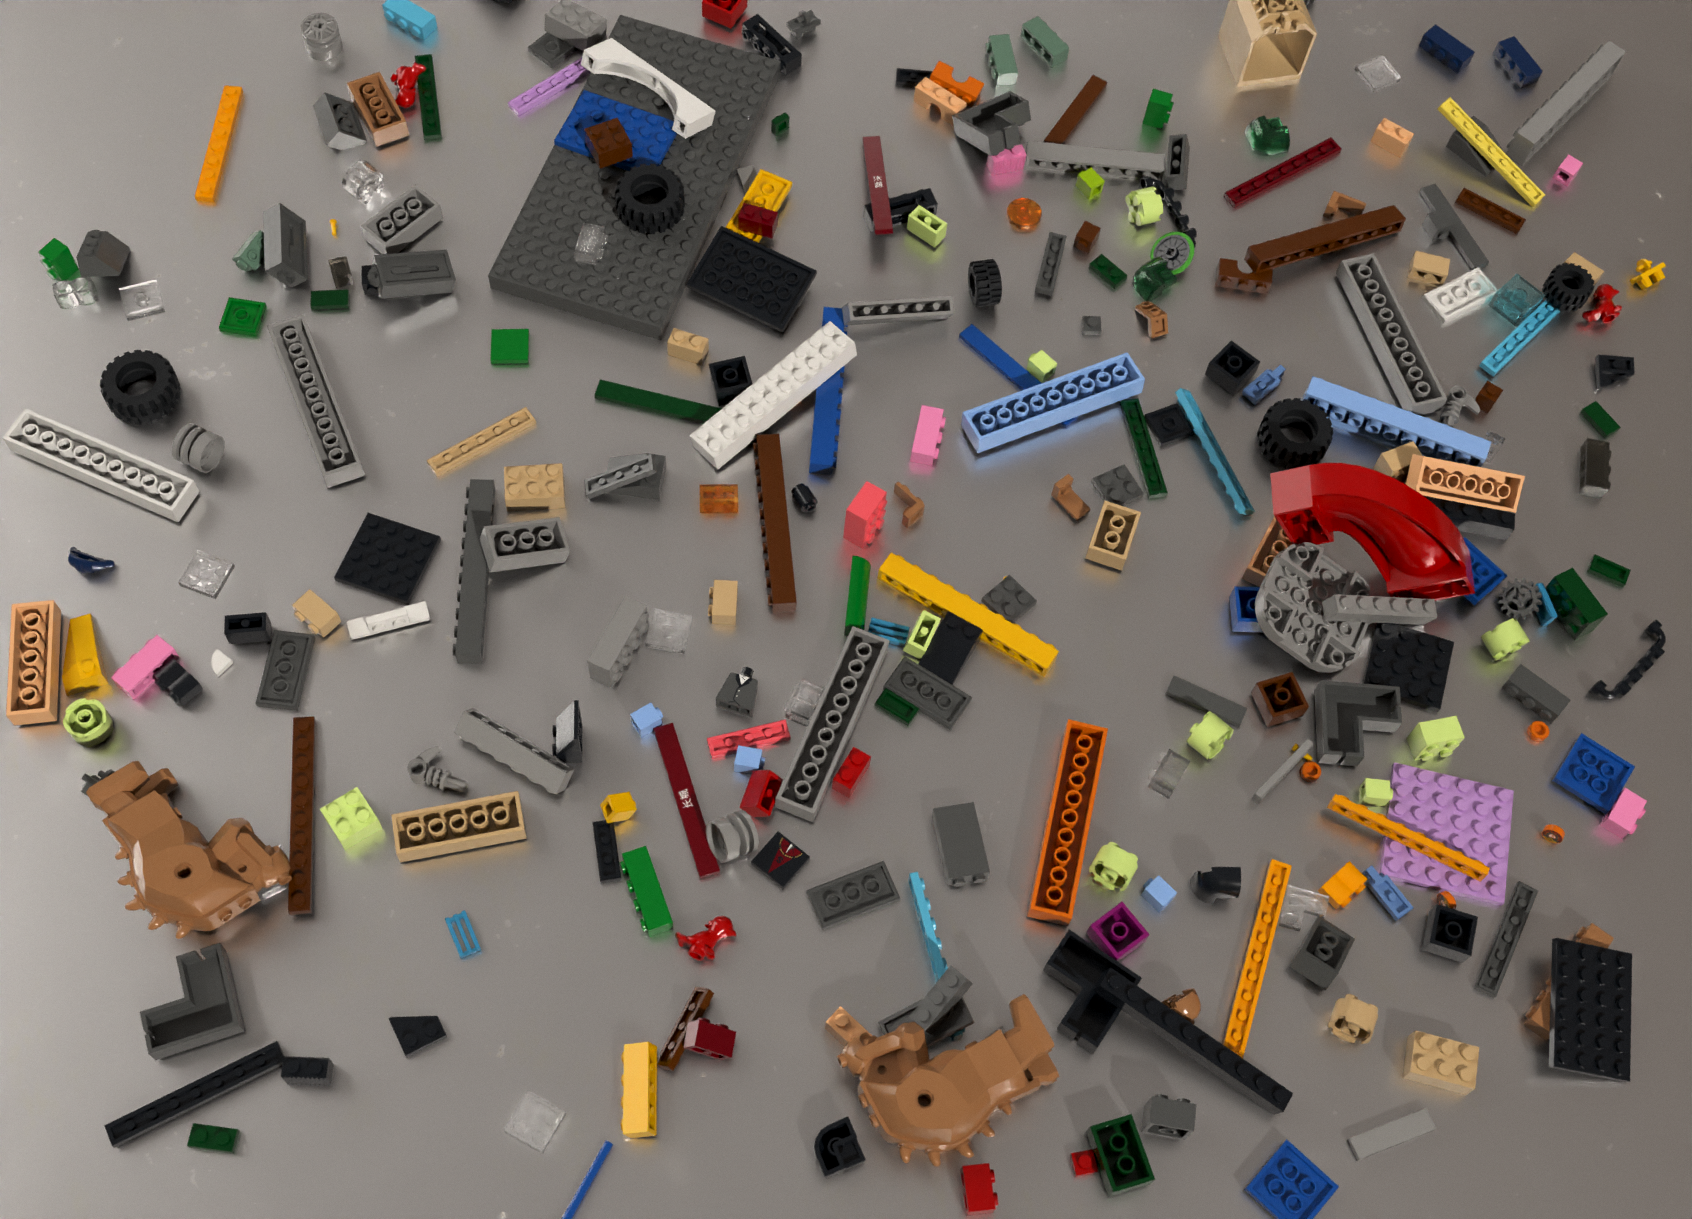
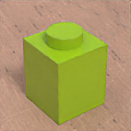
M1091 167L1078 174L1075 186L1089 200L1102 192L1105 181Z

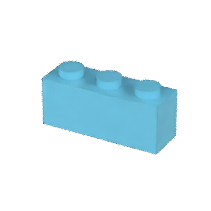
M387 0L382 4L384 16L387 20L398 24L402 29L408 30L416 37L425 40L437 29L435 15L409 0Z

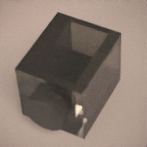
M346 256L328 260L336 288L354 284Z

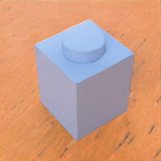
M652 703L630 714L631 723L641 738L653 732V728L662 726L663 714Z
M738 745L734 772L751 775L752 771L764 769L765 757H762V749Z
M1158 875L1154 880L1150 878L1142 886L1144 891L1141 896L1160 913L1174 899L1177 892Z

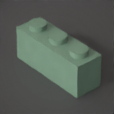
M1039 16L1022 24L1020 36L1051 68L1067 60L1068 45Z
M1009 34L989 35L988 43L985 44L986 53H989L988 63L989 66H992V79H995L996 86L1016 84L1018 70Z

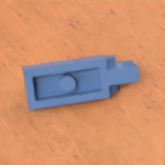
M1280 364L1273 371L1271 369L1265 370L1244 388L1242 394L1256 405L1282 381L1281 377L1286 369Z
M1370 866L1362 873L1368 879L1366 884L1395 921L1413 909V906L1388 875H1384L1382 872L1378 873L1373 866Z

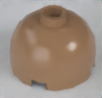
M1194 988L1183 990V994L1177 996L1174 994L1162 1001L1163 1004L1192 1024H1195L1194 1019L1201 1011L1200 1000Z

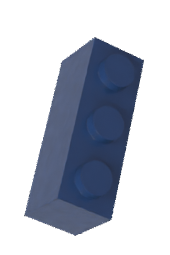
M1436 24L1423 35L1419 47L1457 74L1470 63L1475 53Z
M1513 36L1498 42L1493 55L1513 78L1514 82L1520 88L1537 83L1543 71L1516 37Z

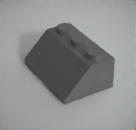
M324 92L313 105L326 145L331 148L344 150L366 144L367 139L353 102Z
M91 230L87 232L76 256L81 277L120 276L130 252L129 246L107 231Z

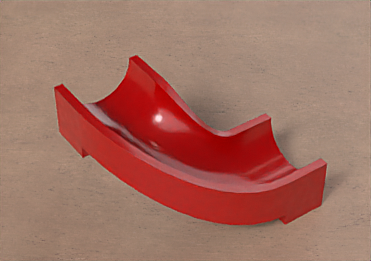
M1345 463L1312 464L1270 473L1273 514L1292 544L1309 542L1319 545L1334 542L1333 531L1344 532L1358 542L1375 563L1386 581L1387 593L1390 597L1434 599L1437 601L1475 594L1470 552L1461 533L1436 505L1406 484L1373 469Z

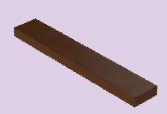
M1092 75L1044 139V142L1064 144L1106 88L1108 82Z

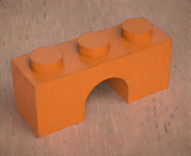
M938 61L929 79L965 101L967 106L973 107L981 94L984 83L971 76L965 82H957L952 78L954 68Z

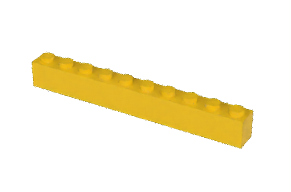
M890 553L878 570L877 579L943 618L949 611L983 630L981 635L982 641L1041 676L1045 677L1055 662L1059 651L1052 644H1046L1035 634H1029L1024 631L1018 624H1012L1005 620L1002 615L988 610L985 605L978 604L968 595L956 591L951 585L942 583L936 576L925 573L919 566L908 563L902 556Z

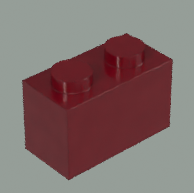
M743 203L738 216V230L773 239L778 226V212Z
M697 1018L696 1021L688 1022L683 1048L718 1060L732 1058L736 1031L730 1030L727 1025L711 1024L709 1019Z

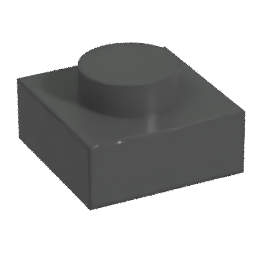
M1083 316L1082 335L1100 336L1102 332L1101 316Z

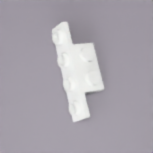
M423 601L348 620L347 626L350 638L353 640L428 621L430 616L426 602Z

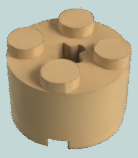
M1347 994L1345 998H1340L1336 1001L1328 1027H1332V1033L1344 1041L1355 1043V1040L1362 1041L1361 1044H1366L1372 1038L1378 1019V1008L1375 1005L1358 1000L1355 995Z

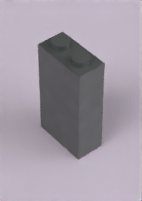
M974 802L933 808L932 820L947 885L958 887L964 885L965 882H984L988 879L990 870Z

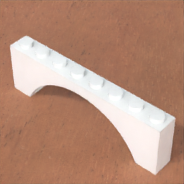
M613 38L583 51L581 65L593 74H610L628 78L645 85L660 95L673 112L674 123L672 130L686 139L712 125L716 112L713 108Z

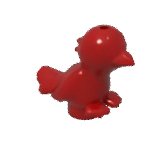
M415 62L411 67H399L396 70V74H392L390 80L395 82L394 85L399 88L397 98L395 99L398 106L410 108L414 104L416 94L414 87L418 76L426 70L425 66Z
M1609 284L1599 285L1593 294V299L1597 300L1598 303L1593 310L1584 311L1582 317L1588 323L1592 320L1599 321L1600 319L1603 323H1610L1615 320L1620 314L1618 311L1622 310V306H1615L1612 299L1620 291L1613 289Z
M717 916L705 925L706 928H709L707 931H701L692 936H686L677 932L675 937L680 947L689 948L688 955L699 961H702L704 957L713 960L715 958L713 949L717 941L725 937L736 936L730 918Z

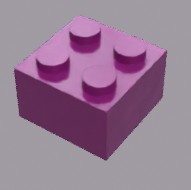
M1123 902L1091 924L1086 932L1098 949L1118 962L1142 945L1150 935Z

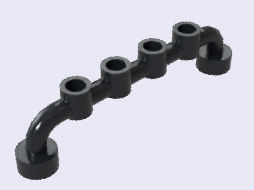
M1150 176L1141 177V189L1155 186L1160 190L1161 199L1166 201L1168 212L1172 213L1175 217L1176 226H1180L1182 233L1191 238L1195 249L1196 241L1194 238L1197 236L1196 229L1188 228V215H1181L1179 212L1182 209L1180 201H1173V188H1166L1161 181L1151 179Z
M1656 619L1645 629L1649 635L1655 634L1657 636V642L1612 691L1605 689L1607 685L1602 680H1599L1589 691L1595 696L1600 694L1608 699L1616 698L1620 694L1622 696L1626 695L1632 689L1629 684L1631 682L1635 684L1643 677L1640 673L1642 669L1646 672L1654 664L1651 661L1654 657L1657 660L1665 652L1662 649L1666 643L1665 634L1660 628L1662 624Z

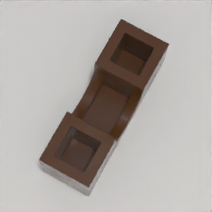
M1220 258L1216 268L1215 286L1268 294L1272 285L1273 269L1257 274L1253 270L1252 273H1243L1238 269V260Z

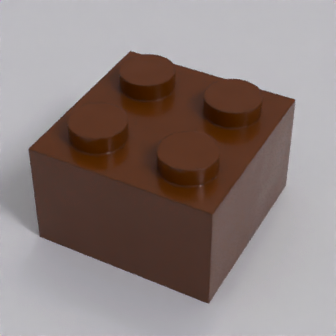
M618 118L584 129L586 145L600 169L633 157L632 143Z
M1293 672L1257 682L1251 691L1267 727L1302 717L1309 708Z

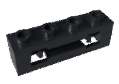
M759 14L742 23L743 38L748 40L765 57L781 61L780 71L783 74L788 75L801 66L802 54Z
M920 189L916 192L889 198L892 225L896 226L907 223L908 216L918 205L936 215L938 203L931 189ZM870 202L864 205L863 217L870 232H874Z

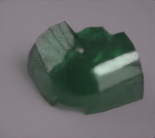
M1264 115L1247 125L1244 133L1253 150L1256 148L1261 152H1265V155L1288 152L1290 146L1289 130L1287 125L1283 126L1279 117L1266 119Z
M1155 257L1141 265L1133 276V287L1145 301L1151 302L1161 296L1162 291L1175 284L1178 279L1166 267L1167 261L1161 257Z

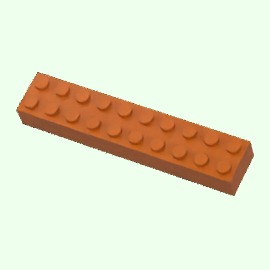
M1070 719L1067 721L1027 917L1068 926L1072 919L1108 728Z

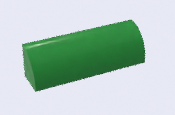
M852 556L844 636L849 635L852 626L862 630L865 629L871 564L859 556Z

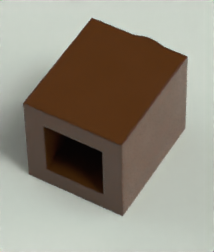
M1085 221L1076 234L1073 246L1081 251L1090 253L1098 240L1101 228Z
M1487 381L1475 398L1480 410L1488 414L1503 392V389Z

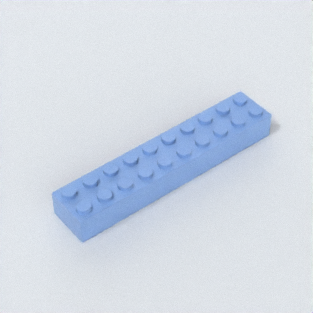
M1127 352L964 411L962 413L961 426L976 452L980 453L1140 394L1143 390L1145 378Z
M1314 376L1301 400L1311 401L1310 403L1318 405L1321 411L1324 410L1327 414L1326 418L1331 420V426L1392 449L1414 441L1423 456L1481 467L1487 458L1491 441L1485 440L1482 437L1474 436L1463 430L1455 429L1447 424L1436 422L1430 418L1414 414L1411 411H1406L1392 404H1387L1376 398L1365 396L1357 391L1346 389Z

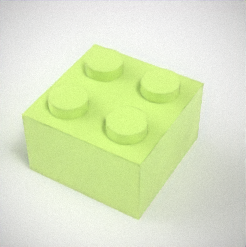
M1457 716L1420 722L1406 739L1414 760L1422 759L1426 761L1438 755L1441 757L1451 755L1465 737Z
M358 787L320 808L321 813L344 850L349 849L382 829L378 818Z

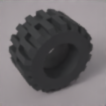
M994 259L970 262L968 285L971 299L976 307L1000 303L1002 282L999 267Z
M1567 263L1559 264L1551 271L1544 282V287L1542 288L1543 296L1547 298L1548 304L1551 303L1552 307H1557L1560 311H1577L1578 308L1583 307L1594 290L1595 286L1594 280L1591 279L1592 275L1588 274V270L1582 269L1580 265L1576 266L1574 263L1569 265Z

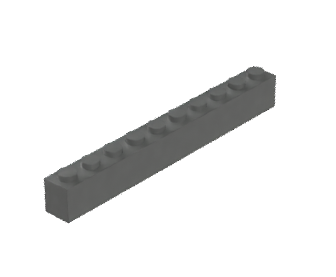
M470 479V487H466V498H469L468 504H465L464 507L467 521H463V532H466L465 538H462L464 555L460 556V566L463 567V570L459 572L461 590L457 591V601L460 602V606L456 608L458 626L454 627V637L457 638L456 644H453L452 648L453 656H456L458 663H482L489 568L479 538L484 526L493 525L496 491L494 480Z

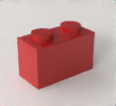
M853 747L833 778L832 789L850 798L869 768L871 756Z
M771 770L752 771L739 808L746 811L752 817L770 816L783 779Z
M989 1163L962 1166L960 1173L966 1216L993 1213L995 1206H998L997 1192H993L992 1183H995L994 1170L990 1169Z

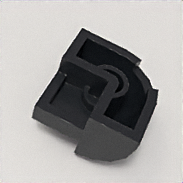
M1211 867L1212 871L1204 873L1197 871L1190 879L1192 892L1204 903L1213 904L1217 898L1239 897L1241 867Z
M848 1116L824 1127L815 1139L814 1150L816 1158L825 1178L838 1175L866 1160Z

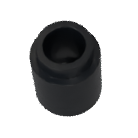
M801 483L792 489V498L802 512H811L816 508L818 501L808 486Z

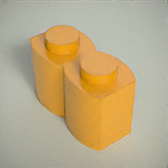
M1349 861L1318 892L1335 909L1339 906L1344 908L1352 901L1350 896L1354 892L1358 895L1366 888L1364 883L1368 879Z

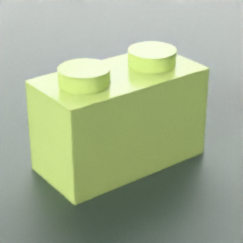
M918 205L908 216L907 230L934 248L945 238L947 223L922 206Z
M923 610L912 629L903 651L921 659L931 642L941 618Z

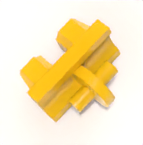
M1640 259L1635 270L1641 274L1630 280L1631 284L1633 285L1637 282L1641 290L1650 287L1653 283L1649 276L1654 283L1666 278L1662 271V268L1666 267V265L1662 262L1651 268L1652 262L1650 260Z

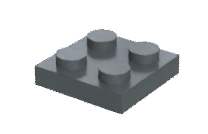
M1125 464L1096 476L1091 481L1103 501L1121 506L1138 500L1144 495Z
M1010 575L983 596L981 600L992 612L1002 615L1005 620L1012 624L1037 602Z

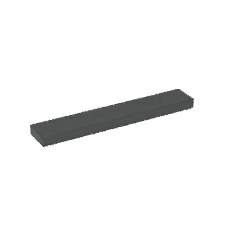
M1436 183L1421 188L1419 193L1432 212L1443 209L1453 226L1449 232V237L1470 268L1473 270L1477 267L1487 266L1489 263L1488 259Z
M1520 881L1516 883L1474 989L1493 999L1497 996L1538 890Z

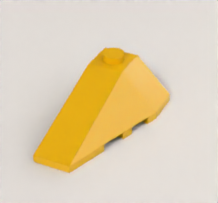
M91 613L70 619L62 673L67 697L109 684Z

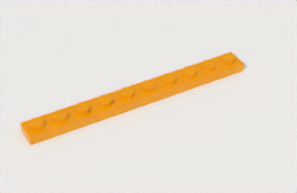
M1271 859L1223 1040V1045L1241 1058L1244 1056L1292 867L1274 859Z

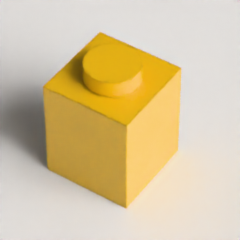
M630 792L608 795L600 804L607 823L628 820L637 810L636 803L632 799Z

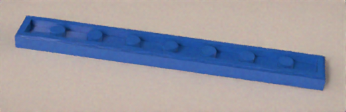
M973 324L959 334V338L1019 389L1025 390L1041 384L1038 379ZM1077 417L1061 422V424L1066 428Z

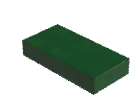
M349 290L311 291V309L349 308Z
M1597 401L1581 410V414L1604 438L1609 437L1621 428Z
M1596 554L1593 555L1587 570L1588 573L1622 588L1626 585L1631 571Z
M887 688L884 689L874 705L907 726L910 725L919 712L917 706Z

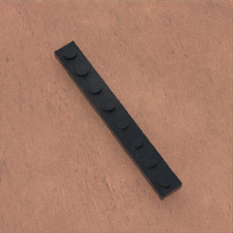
M276 1041L104 1125L111 1145L115 1148L281 1066L284 1054L280 1044Z

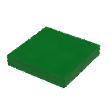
M229 297L218 327L219 330L257 337L267 307L266 303Z
M492 329L491 364L529 363V329Z

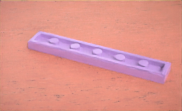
M582 58L510 100L508 107L519 117L591 72L581 65Z

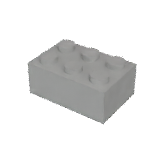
M561 0L545 14V31L582 51L596 45L606 36L607 19L571 0Z

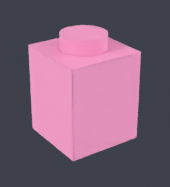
M1568 154L1552 178L1568 186L1577 175L1583 163Z

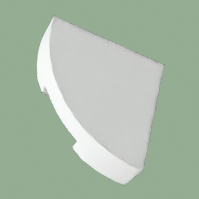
M216 649L211 658V666L214 673L220 677L233 662L220 650Z

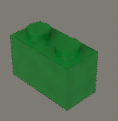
M1153 88L1142 124L1162 130L1164 123H1168L1170 117L1168 112H1171L1174 104L1171 101L1173 94Z
M53 238L38 251L42 259L41 263L47 269V275L53 280L57 279L64 283L79 270L69 248L56 238Z

